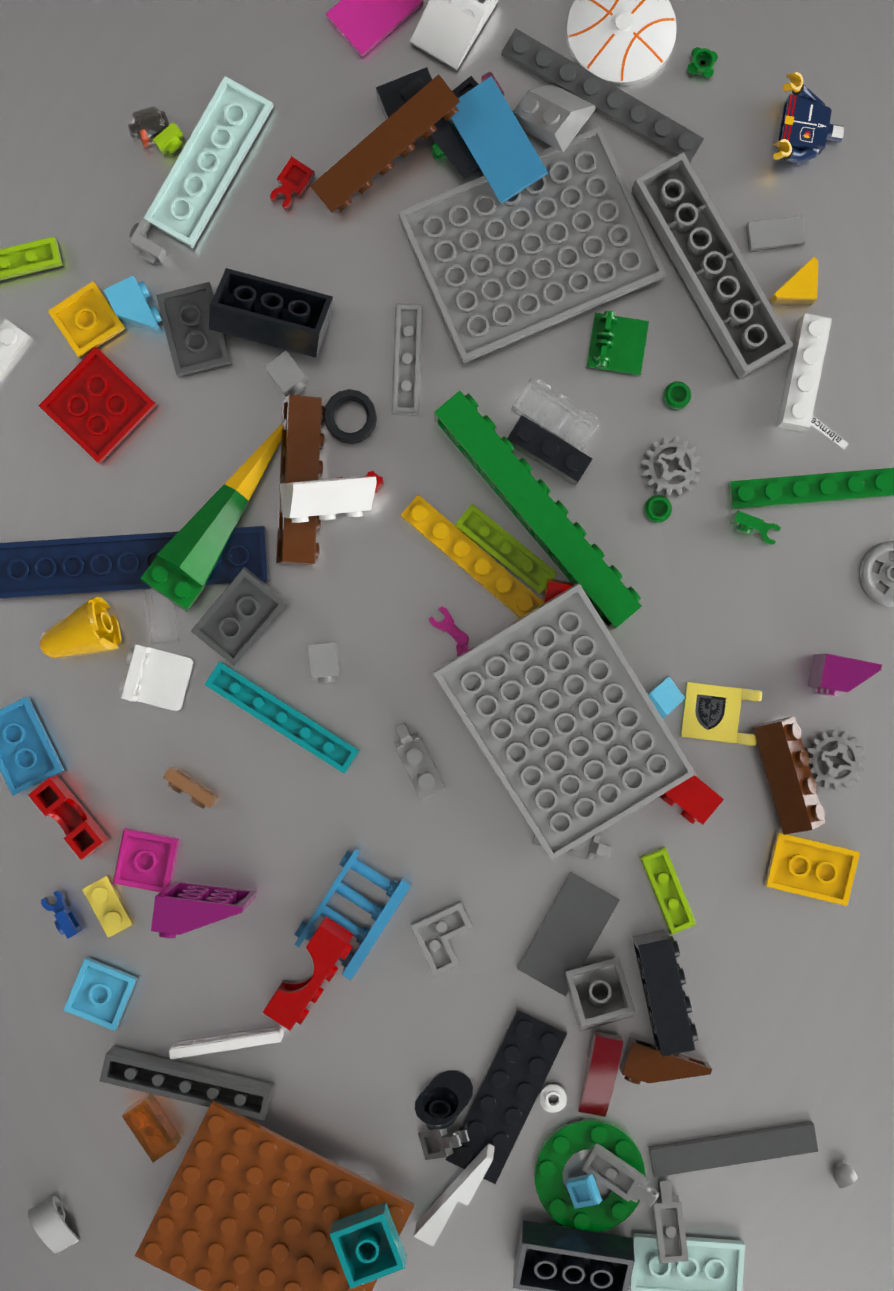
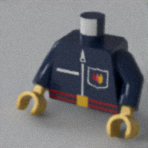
M795 72L786 75L791 83H785L782 86L784 91H792V94H789L784 103L778 141L773 143V146L777 147L776 153L773 154V159L783 158L786 161L799 165L819 155L825 148L827 141L841 143L844 126L830 124L832 109L825 106V103L803 84L802 75Z

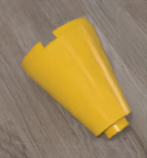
M94 597L44 632L40 641L41 650L45 655L55 659L117 649V644L121 643L122 640L118 620L115 615L110 617L106 609L111 607L103 598Z

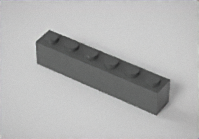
M112 1046L105 1055L99 1080L100 1082L210 1107L212 1101L240 1115L261 1120L265 1119L274 1087V1084L115 1046Z

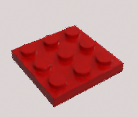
M95 346L38 406L96 462L101 464L157 404Z

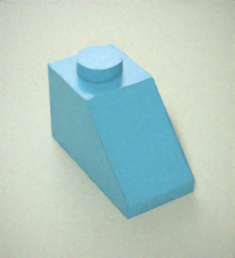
M669 676L646 692L662 719L685 699Z

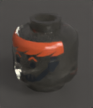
M151 106L133 112L131 117L132 123L128 124V129L132 140H138L140 145L146 148L155 145L153 139L169 126V122L164 111H159L157 107Z

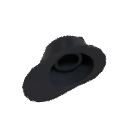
M458 1071L440 1073L416 1099L415 1112L417 1117L426 1123L430 1131L433 1128L439 1130L449 1128L454 1124L459 1114L472 1098L473 1086L471 1080L465 1074Z

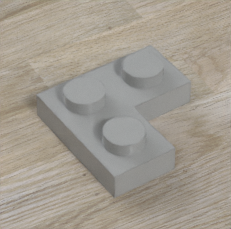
M461 901L411 924L412 931L434 977L459 965L448 939L473 928Z

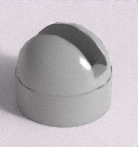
M841 1163L834 1168L833 1177L839 1188H845L858 1179V1175L850 1165Z

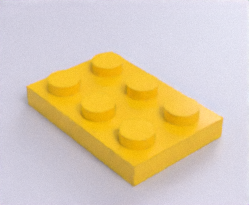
M777 832L764 885L848 906L860 852Z

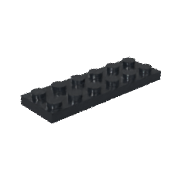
M518 1007L516 1008L460 1125L459 1130H467L470 1141L461 1143L462 1146L452 1148L453 1154L445 1157L446 1161L466 1169L489 1143L495 1146L493 1161L483 1179L496 1184L567 1036V1031Z

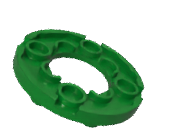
M583 1118V1120L569 1124L565 1123L555 1129L545 1139L538 1151L534 1166V1180L539 1200L548 1214L565 1227L594 1232L605 1231L625 1221L640 1202V1200L637 1203L632 1200L628 1202L611 1191L598 1205L575 1209L570 1194L563 1184V1170L566 1162L573 1154L581 1150L593 1149L596 1143L645 1175L644 1162L637 1145L623 1129L611 1122L597 1118Z

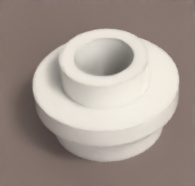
M549 1084L541 1090L539 1101L545 1111L556 1113L565 1107L567 1095L561 1086ZM551 1095L558 1096V1101L550 1103L548 1098Z

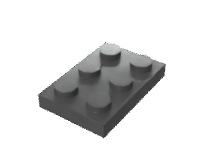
M210 282L156 295L175 372L178 377L231 364L224 333L209 330L210 303L214 296Z
M244 567L193 627L191 632L235 666L286 606L287 601Z

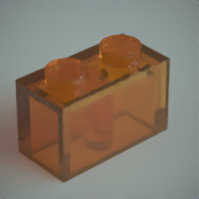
M148 1093L129 1106L122 1115L153 1163L176 1148L182 1138L151 1093Z

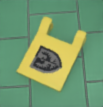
M687 682L681 737L756 745L757 740L754 734L738 733L741 700L759 702L762 700V692L759 690Z

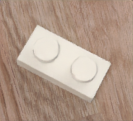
M6 318L0 325V378L30 338L28 334Z

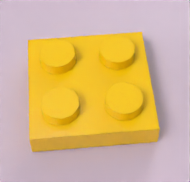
M94 281L48 310V313L80 359L87 355L95 346L99 347L126 329Z

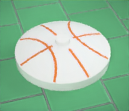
M575 0L567 21V44L576 64L614 86L638 84L656 74L669 58L676 38L675 14L669 0Z

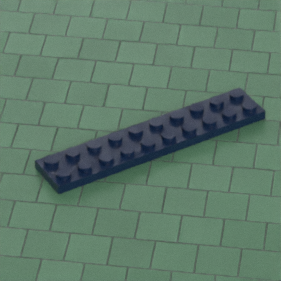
M266 527L235 528L205 586L230 584L244 567L262 582H269ZM179 531L0 543V599L152 589L141 581V577L155 560L157 554Z

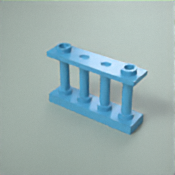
M357 847L353 853L350 851L346 852L339 863L343 869L309 922L302 921L294 934L298 937L294 944L297 947H300L304 939L310 941L315 933L311 928L320 915L324 918L327 916L353 933V936L357 938L356 942L359 943V946L354 953L350 951L345 960L338 959L342 962L341 965L345 967L342 975L349 980H352L412 884V882L404 877L401 878L399 883L395 880L392 882L357 860L356 858L361 851ZM349 869L354 870L386 891L389 899L384 906L380 903L379 905L374 904L341 882ZM334 892L372 915L371 918L375 921L370 929L366 927L360 928L326 906Z

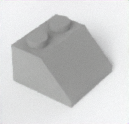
M549 84L528 90L513 110V113L524 132L564 152L596 107L554 84Z
M619 957L565 972L571 1004L580 1032L627 1019L635 1014V1007Z

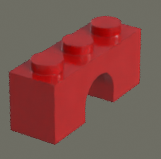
M58 775L49 777L28 794L45 817L50 816L60 825L66 835L63 839L80 860L89 857L109 840V837Z

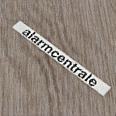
M812 416L811 425L845 450L849 443Z

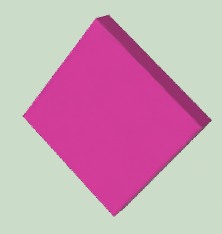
M124 828L113 883L155 892L163 891L171 883L179 838Z

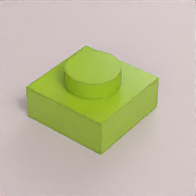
M172 122L153 139V142L165 157L168 153L176 152L182 146V141L185 138L179 127Z

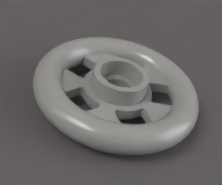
M886 541L874 546L865 555L860 568V580L865 592L871 599L879 604L894 607V578L890 576V570L894 568V560H888L889 552H894V541ZM875 560L882 563L879 574L871 571ZM880 580L889 587L885 593L880 592L875 587Z

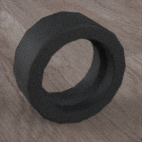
M347 389L339 391L329 399L324 411V420L328 431L335 439L342 443H360L372 434L376 426L377 416L374 404L367 395L357 390ZM343 402H358L366 410V423L359 431L347 433L340 430L335 424V411Z

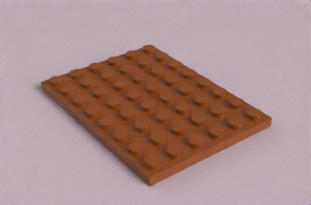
M212 1101L135 1257L202 1291H372L378 1279L350 1289L329 1235L332 1222L386 1202L400 1236L414 1208V1203Z

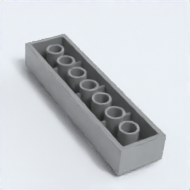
M685 153L679 154L635 179L632 187L634 195L738 378L746 376L787 353L794 346Z

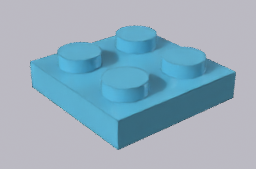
M86 957L77 975L64 1011L115 1031L118 1028L138 977Z

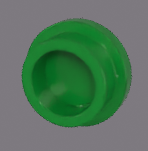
M675 381L665 388L663 398L666 405L670 408L682 409L690 402L691 391L685 383Z
M662 495L650 497L644 506L646 517L655 523L664 522L670 517L672 512L670 501Z

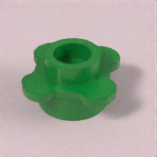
M694 48L691 52L692 61L687 67L688 72L692 75L696 73L702 74L705 78L712 77L714 74L713 65L718 59L717 53L706 48ZM700 61H704L705 64L701 65Z

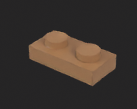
M175 767L169 768L163 777L169 781L167 783L169 788L180 794L182 791L192 796L190 801L200 808L204 809L205 806L208 808L213 807L219 798L218 795Z

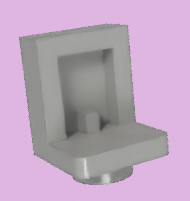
M142 218L140 223H136L131 229L129 235L131 239L129 242L134 249L140 251L138 255L152 264L156 260L163 264L168 254L163 247L147 239L152 226L148 220Z

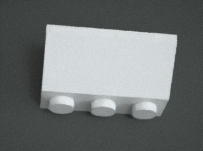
M357 476L280 484L283 517L292 518V523L308 522V516L319 515V520L336 519L335 514L346 513V517L363 516L362 511L371 510L377 483L376 477Z

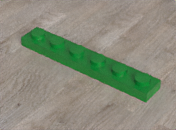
M894 468L730 481L731 510L890 497L894 496Z

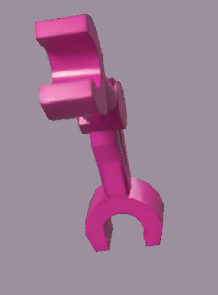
M441 606L438 610L444 615V620L437 622L431 616L429 622L433 627L442 632L446 631L457 642L456 650L458 657L468 651L469 637L454 624L449 611Z

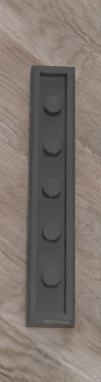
M812 1121L649 1147L654 1177L818 1152L815 1127Z

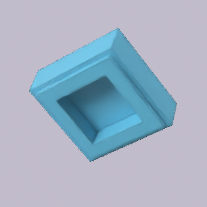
M593 1174L569 1178L565 1182L575 1209L598 1205L602 1201Z

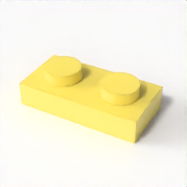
M109 875L82 889L108 938L134 924Z

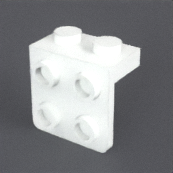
M135 644V648L130 649L126 664L130 665L128 674L122 677L119 692H123L121 699L138 701L172 711L181 710L194 664L193 660L185 656Z

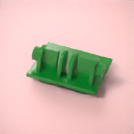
M604 311V314L595 313L586 367L641 375L649 321L615 316L613 311Z

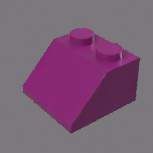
M814 654L808 687L816 688L815 694L838 697L839 692H849L881 671L882 664L831 654Z

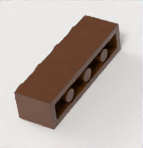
M795 716L769 721L753 727L783 834L814 830L825 824L824 808L819 802L817 784L811 774L809 756L804 749L801 739V728L797 724Z

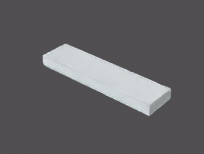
M274 1026L174 1042L169 1049L170 1060L278 1043L283 1039L282 1026Z

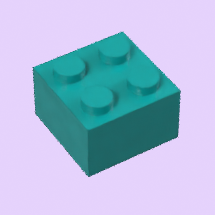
M386 1202L332 1222L329 1235L350 1289L405 1269L406 1253Z

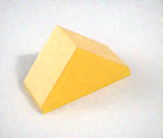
M814 256L769 301L772 304L811 306L817 300V258Z

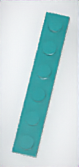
M220 661L204 684L344 774L360 751Z

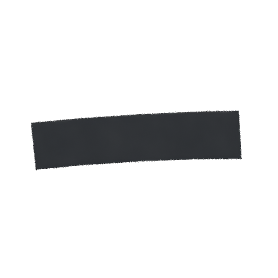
M417 77L402 88L400 92L405 100L408 101L425 85L421 78ZM442 117L434 124L437 130L430 136L460 174L466 178L477 170L479 165L449 120L445 121Z

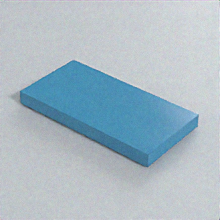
M492 76L458 98L460 103L456 107L459 111L451 119L501 204L549 173Z

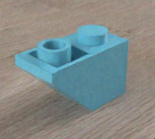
M133 275L104 289L116 316L121 321L156 333L162 331L159 322L163 321L156 306H150L147 298L151 295L144 281L138 282Z

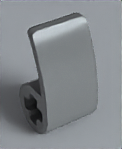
M56 1196L28 1210V1218L33 1229L45 1245L54 1253H58L79 1241V1237L64 1222L65 1210L61 1201Z

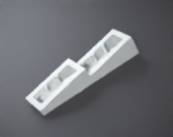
M488 1143L416 1222L413 1237L434 1247L457 1202L459 1201L467 1206L471 1202L493 1161L495 1146Z

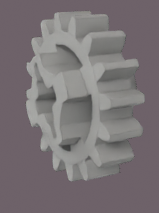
M675 436L672 442H669L667 437H663L661 446L655 441L652 444L654 452L651 450L645 452L649 460L641 462V465L648 469L642 473V476L650 477L647 486L655 484L657 486L655 493H659L663 489L665 490L666 497H669L672 491L677 496H680L682 488L687 492L690 491L692 487L689 482L697 483L699 481L694 474L702 472V468L696 466V463L701 461L702 458L694 457L693 455L697 448L688 449L689 440L687 439L682 444L678 443V436ZM666 449H676L673 454L665 455L660 453ZM684 456L688 459L689 468L685 466ZM674 461L677 470L671 473L668 471L669 466L667 464ZM654 465L659 468V478L655 474ZM674 478L684 480L679 484H668Z
M830 730V736L825 732H820L821 740L812 738L813 748H805V751L810 753L811 773L815 774L813 778L816 783L822 780L821 787L826 789L830 786V783L833 790H839L840 783L845 788H849L850 779L856 782L859 780L856 772H864L865 770L859 766L860 762L866 761L865 757L859 756V753L864 750L863 746H855L858 739L856 737L847 739L848 732L842 731L839 737L837 730ZM835 741L830 748L826 750L821 749L825 744ZM847 749H849L851 753L852 760H850L847 755ZM825 755L836 756L844 764H833ZM817 759L820 760L823 766L822 772L818 767ZM845 769L848 770L843 776L835 778L839 772Z

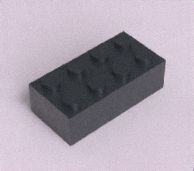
M226 268L210 303L209 330L316 358L330 322L333 296Z
M665 930L632 936L653 1038L662 1057L696 1050L694 1041L698 1040V1034L695 1024H692L690 1017H688V1013H692L689 996H686L685 991L682 989V985H686L683 968H680L679 963L676 961V958L680 957L677 941H674L673 936H669Z
M522 1220L514 1261L513 1288L527 1291H628L635 1262L633 1238Z

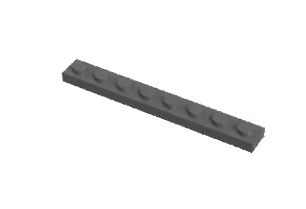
M516 28L501 52V56L547 83L554 84L595 105V111L674 157L684 152L689 162H691L704 140L703 137Z

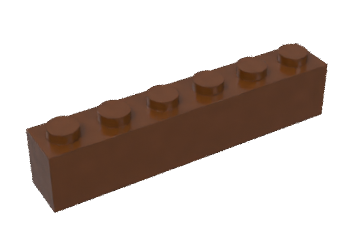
M438 74L310 187L331 212L335 209L342 212L352 203L349 198L357 190L360 194H363L373 185V182L370 180L378 172L381 176L385 175L395 166L392 163L393 159L399 154L404 158L416 148L413 144L415 140L420 136L425 140L435 132L437 127L434 124L442 117L447 121L459 111L456 107L460 103L459 99Z
M288 395L283 399L280 484L314 481L322 476L323 462L319 460L320 450L324 446V434L320 433L321 422H324L325 406H322V398ZM280 485L276 563L295 565L315 564V559H318L320 551L319 543H316V532H319L321 526L319 515L308 516V522L292 523V518H284Z

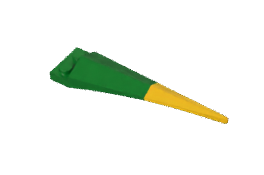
M282 424L157 554L155 560L141 577L142 582L186 612L190 609L203 591L245 507L281 442Z

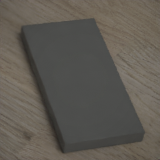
M570 872L517 969L566 997L569 990L565 972L583 967L620 899Z

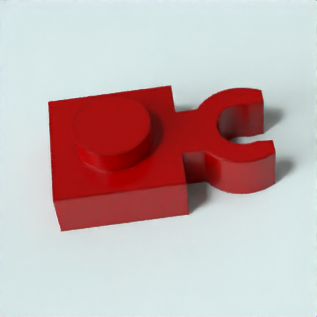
M291 156L277 177V182L282 186L275 188L271 192V201L275 202L277 197L284 196L286 199L282 207L284 210H287L292 204L291 196L293 193L301 197L315 176V171Z

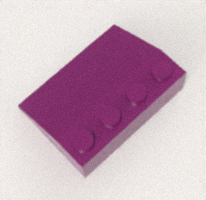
M173 882L155 896L151 931L159 932V937L176 938V934L181 935L242 913L256 898L257 892Z

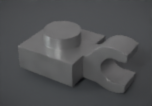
M433 1128L431 1131L424 1129L418 1132L425 1160L448 1157L453 1154L452 1148L462 1146L461 1143L470 1141L467 1130H459L448 1134L446 1129L439 1130Z

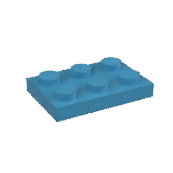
M29 697L20 699L0 709V771L12 796L65 771Z

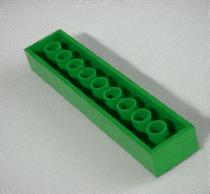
M458 391L434 412V421L571 583H580L595 610L610 630L617 628L642 607L638 602L641 600L639 594L631 586L626 588L620 581L623 578L622 574L614 565L609 567L602 558L605 555L595 543L593 545L588 543L584 538L587 533L577 522L572 524L566 517L569 512L559 500L554 502L550 498L549 493L551 491L541 479L538 481L534 479L531 475V471H533L531 466L524 458L518 460L513 454L515 448L505 436L500 438L495 431L497 427L487 415L481 416L477 409L478 404L469 393L464 395L461 391Z

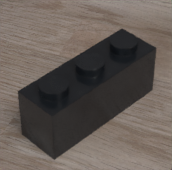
M521 415L507 438L516 450L574 486L577 485L593 459Z

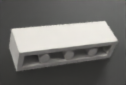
M805 313L797 321L793 341L794 346L791 351L776 425L778 428L803 433L811 426L832 322L831 318Z

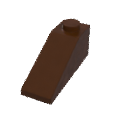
M629 1037L619 1067L622 1075L625 1076L624 1079L634 1084H640L641 1081L656 1083L711 1075L712 1072L708 1062L681 1053L662 1057L656 1045Z

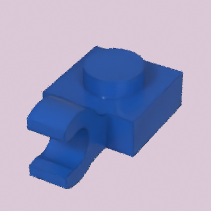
M57 890L54 892V896L57 899L56 904H51L47 897L41 899V904L44 909L55 912L56 920L54 923L61 935L65 934L66 938L69 939L82 931L83 928L72 908L67 906L63 893Z

